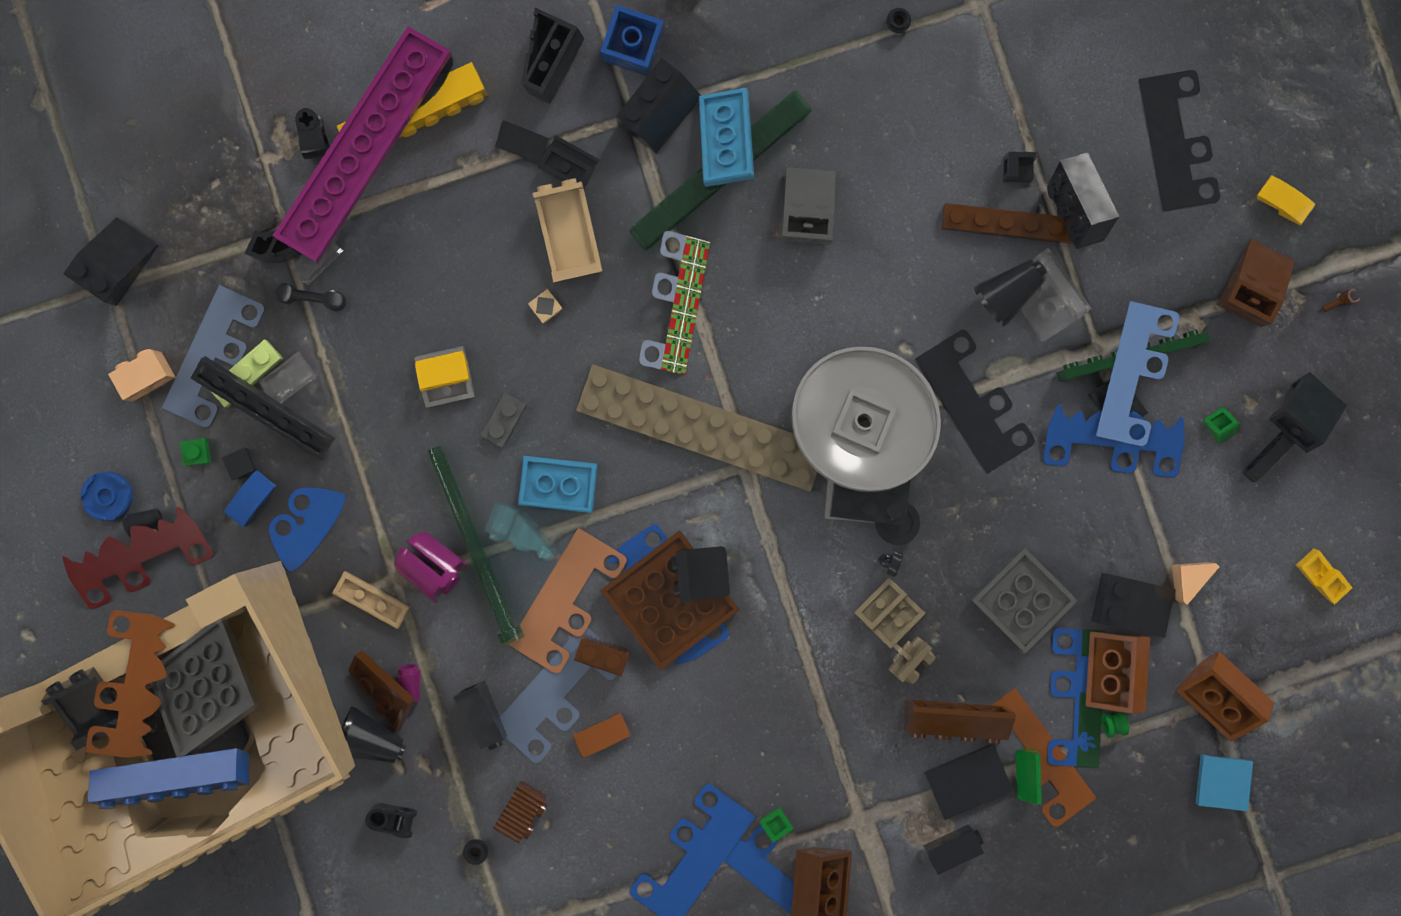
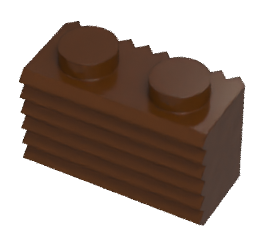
M586 634L580 640L574 661L622 677L630 650H625L624 647L620 648V646L616 647L615 644L611 645L610 642H602L601 639L597 641L596 638L592 639L591 636L588 637Z
M521 780L493 829L517 843H520L522 838L528 839L535 827L531 822L535 816L540 818L547 807V804L544 803L547 795Z

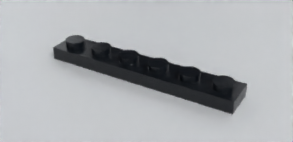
M206 356L200 359L191 376V379L320 460L325 457L335 440V437Z

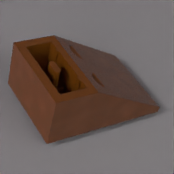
M1249 239L1216 305L1259 327L1273 324L1284 302L1295 261L1253 239Z

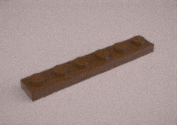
M950 203L944 204L941 227L943 230L1074 244L1067 235L1064 221L1055 215Z

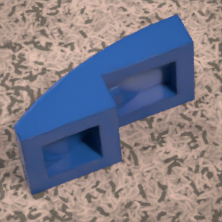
M258 470L255 471L231 500L224 513L241 527H245L249 524L259 507L266 503L276 485Z

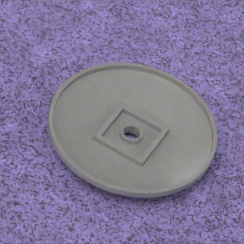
M851 347L835 351L820 359L802 378L792 404L791 419L793 433L805 459L820 475L850 490L879 492L905 484L927 465L939 441L941 430L940 410L930 384L911 363L883 349ZM864 416L868 418L870 426L867 428L861 427L857 421L858 417Z

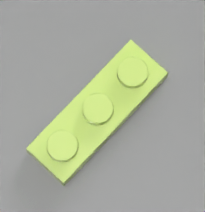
M264 339L229 371L253 386L282 361L283 358ZM214 394V396L221 402V404L224 407L228 408L231 405L226 400Z

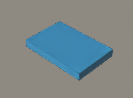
M523 456L518 505L593 513L598 464Z

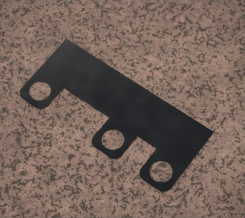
M1187 70L1139 79L1163 211L1217 202L1220 199L1217 179L1208 177L1192 180L1190 164L1211 160L1213 154L1210 139L1207 136L1185 139L1177 98L1196 95L1200 92L1197 72ZM1183 76H1190L1194 79L1195 85L1192 90L1183 91L1180 88L1179 80ZM1195 142H1203L1206 145L1207 153L1203 157H1196L1192 154L1191 148ZM1210 183L1214 186L1215 193L1211 198L1206 199L1200 195L1199 188L1202 184Z
M960 330L915 359L988 474L1031 447L1035 443V438L1024 423H1019L1005 433L1001 432L994 419L1012 408V402L1001 387L995 388L981 398L979 397L958 363L975 352L976 344L966 330ZM964 337L969 341V348L966 352L959 353L954 349L953 344L956 338ZM999 394L1004 397L1005 406L1003 409L994 410L991 408L989 402L993 395ZM1022 430L1026 432L1028 441L1025 445L1017 446L1013 443L1012 435L1015 431Z

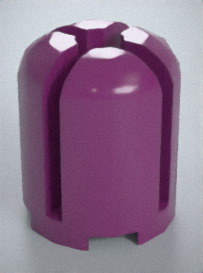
M420 532L411 536L406 541L409 544L408 546L443 575H438L403 546L397 552L394 567L399 574L427 595L434 603H438L436 598L441 593L447 595L461 579L457 574L463 566L468 568V564L430 533Z

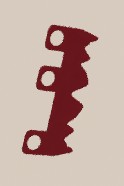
M177 506L176 512L178 517H176L175 523L172 524L160 519L158 521L159 531L147 526H131L130 547L108 536L100 546L98 557L86 551L83 563L80 564L72 562L63 556L68 578L87 607L90 609L98 608L111 601V595L101 581L111 575L117 574L126 590L134 592L150 584V578L140 563L179 546L189 563L193 565L212 558L213 551L196 523ZM193 544L204 546L206 553L202 558H194L190 555L189 548ZM131 571L139 572L143 577L142 583L137 586L130 585L126 580L127 574ZM92 588L100 589L104 594V598L98 603L91 602L87 598V592Z

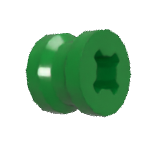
M1116 711L1115 714H1101L1102 727L1107 738H1113L1115 734H1121L1122 736L1129 734V723L1124 712Z

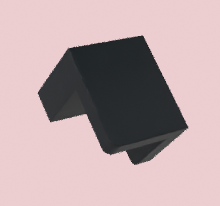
M1008 152L1003 157V182H1032L1034 179V161L1038 158V152Z

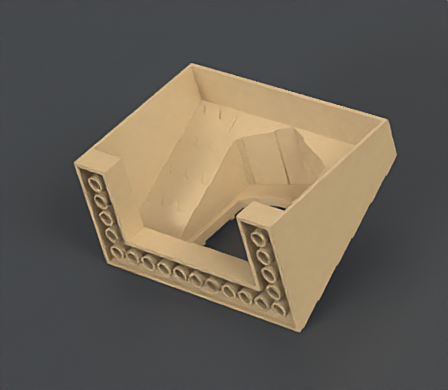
M281 561L233 574L185 599L188 603L187 607L164 618L174 623L175 626L165 629L158 635L166 645V648L155 652V655L162 660L204 627L228 619L261 703V706L244 717L251 730L250 738L243 750L249 753V785L238 786L236 791L216 789L210 795H198L197 792L190 793L188 798L175 799L172 796L164 797L162 802L143 800L136 806L116 804V808L108 810L98 809L99 805L88 803L90 771L151 762L154 759L151 754L130 758L92 754L87 752L86 746L76 751L71 744L74 737L72 731L52 704L43 705L41 700L46 694L45 690L57 681L63 683L69 680L73 673L81 669L86 671L94 667L105 682L124 684L132 639H123L39 684L0 698V844L39 916H92L99 912L101 907L107 904L111 906L119 902L131 891L136 893L150 884L149 882L156 878L158 880L165 878L181 865L182 867L188 866L205 852L208 855L218 850L225 842L229 840L233 842L241 838L253 827L258 829L266 825L276 815L283 816L289 813L302 801L308 803L317 798L319 793L327 788L329 791L333 790L350 777L349 772L355 767ZM151 683L145 686L147 690L152 688ZM109 687L114 696L117 698L116 690ZM108 735L92 742V745L97 749L105 748L109 743ZM141 737L140 741L143 743L144 747L147 748L143 738Z

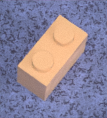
M151 349L143 350L136 355V359L116 365L115 371L108 374L122 400L133 402L176 378L162 352Z

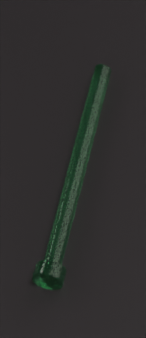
M442 446L434 447L427 452L501 630V633L497 635L501 646L507 645L525 637L520 625L515 627Z

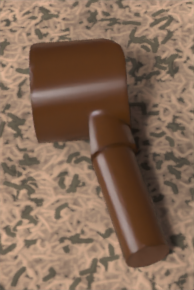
M1352 288L1343 291L1340 294V298L1322 306V310L1325 312L1342 304L1351 305L1359 302L1361 298L1352 300L1350 297V293L1357 289Z

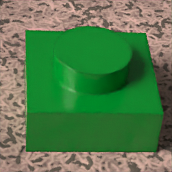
M208 438L180 442L183 466L211 463Z
M780 806L759 819L760 824L773 843L794 829Z

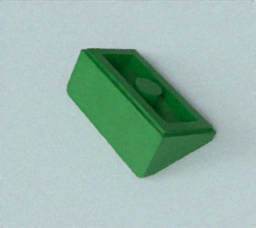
M1017 749L1015 752L1017 798L1022 801L1041 804V756L1034 749Z

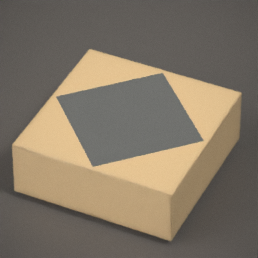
M548 289L528 303L543 324L563 310Z

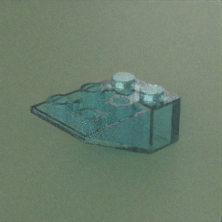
M495 502L484 530L490 533L489 538L501 543L507 542V540L514 543L512 547L524 552L530 551V549L537 551L536 556L547 561L561 557V551L526 511L503 502Z

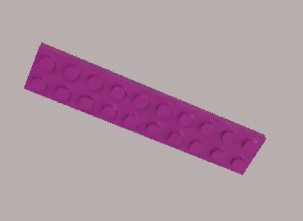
M407 26L272 235L275 239L314 262H320L451 57L452 53L449 49Z

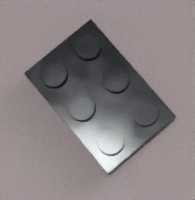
M911 480L896 488L879 492L855 491L833 483L829 517L905 526Z

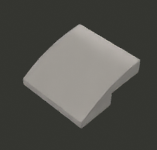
M464 346L416 356L414 360L416 362L463 351L466 356ZM470 370V381L421 391L425 407L474 397Z

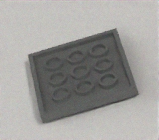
M228 619L204 627L163 658L161 661L166 670V677L151 683L154 695L162 701L159 709L176 757L194 755L261 706Z

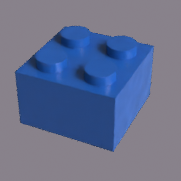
M616 5L600 51L602 61L648 76L664 33V20Z

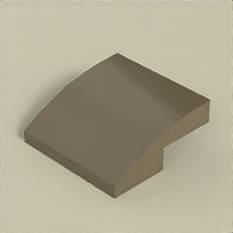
M890 578L854 612L891 650L926 615Z

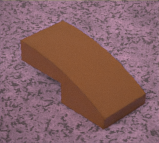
M617 713L572 735L582 758L631 736L621 713Z

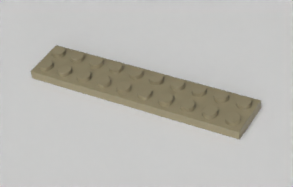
M594 364L591 366L576 409L577 412L811 492L817 471L801 453L794 433Z

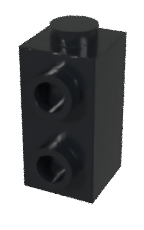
M969 824L923 845L938 875L984 854L980 846L984 844V841L979 831H973Z

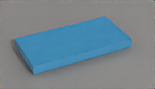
M741 88L699 96L703 183L705 187L754 179L748 89Z

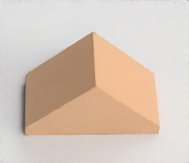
M1210 562L1172 565L1174 589H1176L1175 600L1178 603L1188 605L1220 566Z

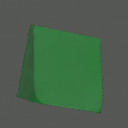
M1224 407L1203 419V423L1219 445L1239 432L1240 423Z

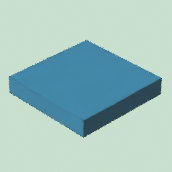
M1200 754L1195 804L1198 806L1248 811L1253 761Z

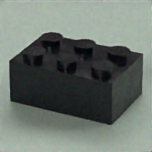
M1088 152L1060 160L1047 185V193L1050 199L1054 200L1058 217L1064 221L1070 241L1074 242L1076 249L1104 241L1118 220L1119 215Z

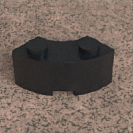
M254 231L244 253L253 259L268 263L285 262L301 255V253L275 239L272 236L275 231L266 233Z

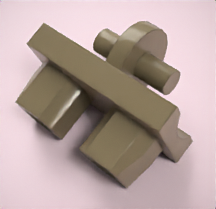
M918 636L911 643L907 641L902 648L895 644L893 648L898 653L893 657L894 663L888 670L902 682L906 681L914 684L920 675L915 670L919 663L922 662L925 666H928L935 660V656L931 652L932 647Z

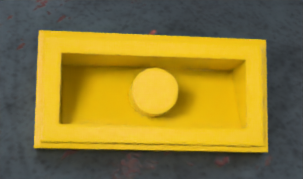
M463 351L415 362L420 391L470 381L468 362Z

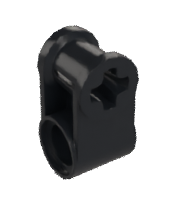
M303 108L295 116L301 154L305 160L324 156L330 145L326 136L323 119L313 110ZM309 118H312L310 126H307L306 123H309Z
M378 803L367 813L365 822L370 830L391 834L400 838H411L413 834L411 827L413 818L417 816V810L409 807ZM373 813H382L384 815L385 821H376L374 819Z

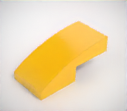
M1271 175L1257 195L1258 200L1279 210L1278 215L1300 226L1315 207V203L1308 197Z
M1313 548L1296 564L1297 568L1310 583L1334 605L1352 589V586L1342 573L1334 569L1317 549Z

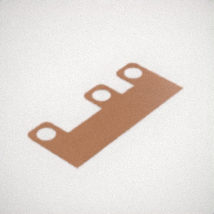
M578 528L508 645L553 673L561 672L569 659V652L552 642V637L559 626L577 637L584 634L591 622V616L573 605L575 599L594 568L611 578H616L626 564V557ZM609 555H615L620 561V565L615 571H609L604 566V559ZM576 613L584 618V625L578 630L572 629L568 622L570 616ZM552 650H557L562 654V662L558 666H551L547 662V654Z

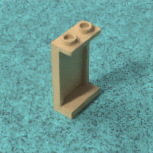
M576 178L562 181L561 187L552 188V184L537 187L538 192L532 193L549 257L553 282L603 271L583 183H577Z

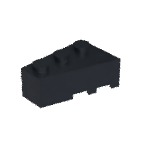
M535 7L533 14L535 16L533 29L530 31V46L528 53H526L521 84L530 95L550 104L581 47L584 37L578 27Z

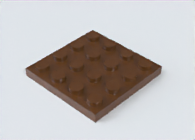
M680 530L600 590L659 670L663 669L740 610L729 595L726 597L693 599L691 602L680 603V597H675L674 582L678 581V571H672L671 556H676V550L694 549Z

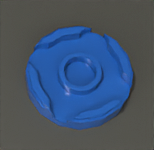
M100 472L90 476L83 484L80 493L85 512L92 518L101 521L116 520L124 516L130 509L133 501V489L129 481L122 475L114 472Z

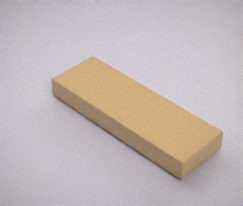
M347 571L343 572L332 593L396 629L400 628L411 608L408 604Z

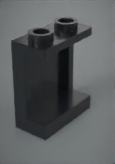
M1311 372L1294 381L1292 386L1295 389L1284 407L1274 412L1269 419L1306 453L1325 443L1347 407L1340 398Z
M94 667L86 671L83 669L76 671L69 677V680L63 683L60 681L53 683L45 690L46 694L41 700L43 705L51 703L72 731L74 737L71 744L76 751L86 746L88 731L91 727L116 728L119 711L100 709L94 705L97 685L104 681ZM109 687L104 688L100 693V699L105 704H112L116 700ZM98 732L94 734V736L92 737V742L106 736L107 734L104 732Z

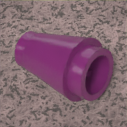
M407 664L398 667L396 677L399 685L410 693L415 699L414 702L419 701L421 670L418 669V665Z

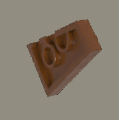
M360 651L354 656L348 671L364 694L371 695L378 705L375 709L379 715L385 714L392 725L389 729L393 733H397L401 730L415 699L380 668L372 658L368 657L363 651Z

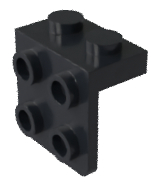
M725 547L676 550V556H671L672 571H678V581L674 582L675 597H680V603L691 602L693 599L726 597L730 594Z

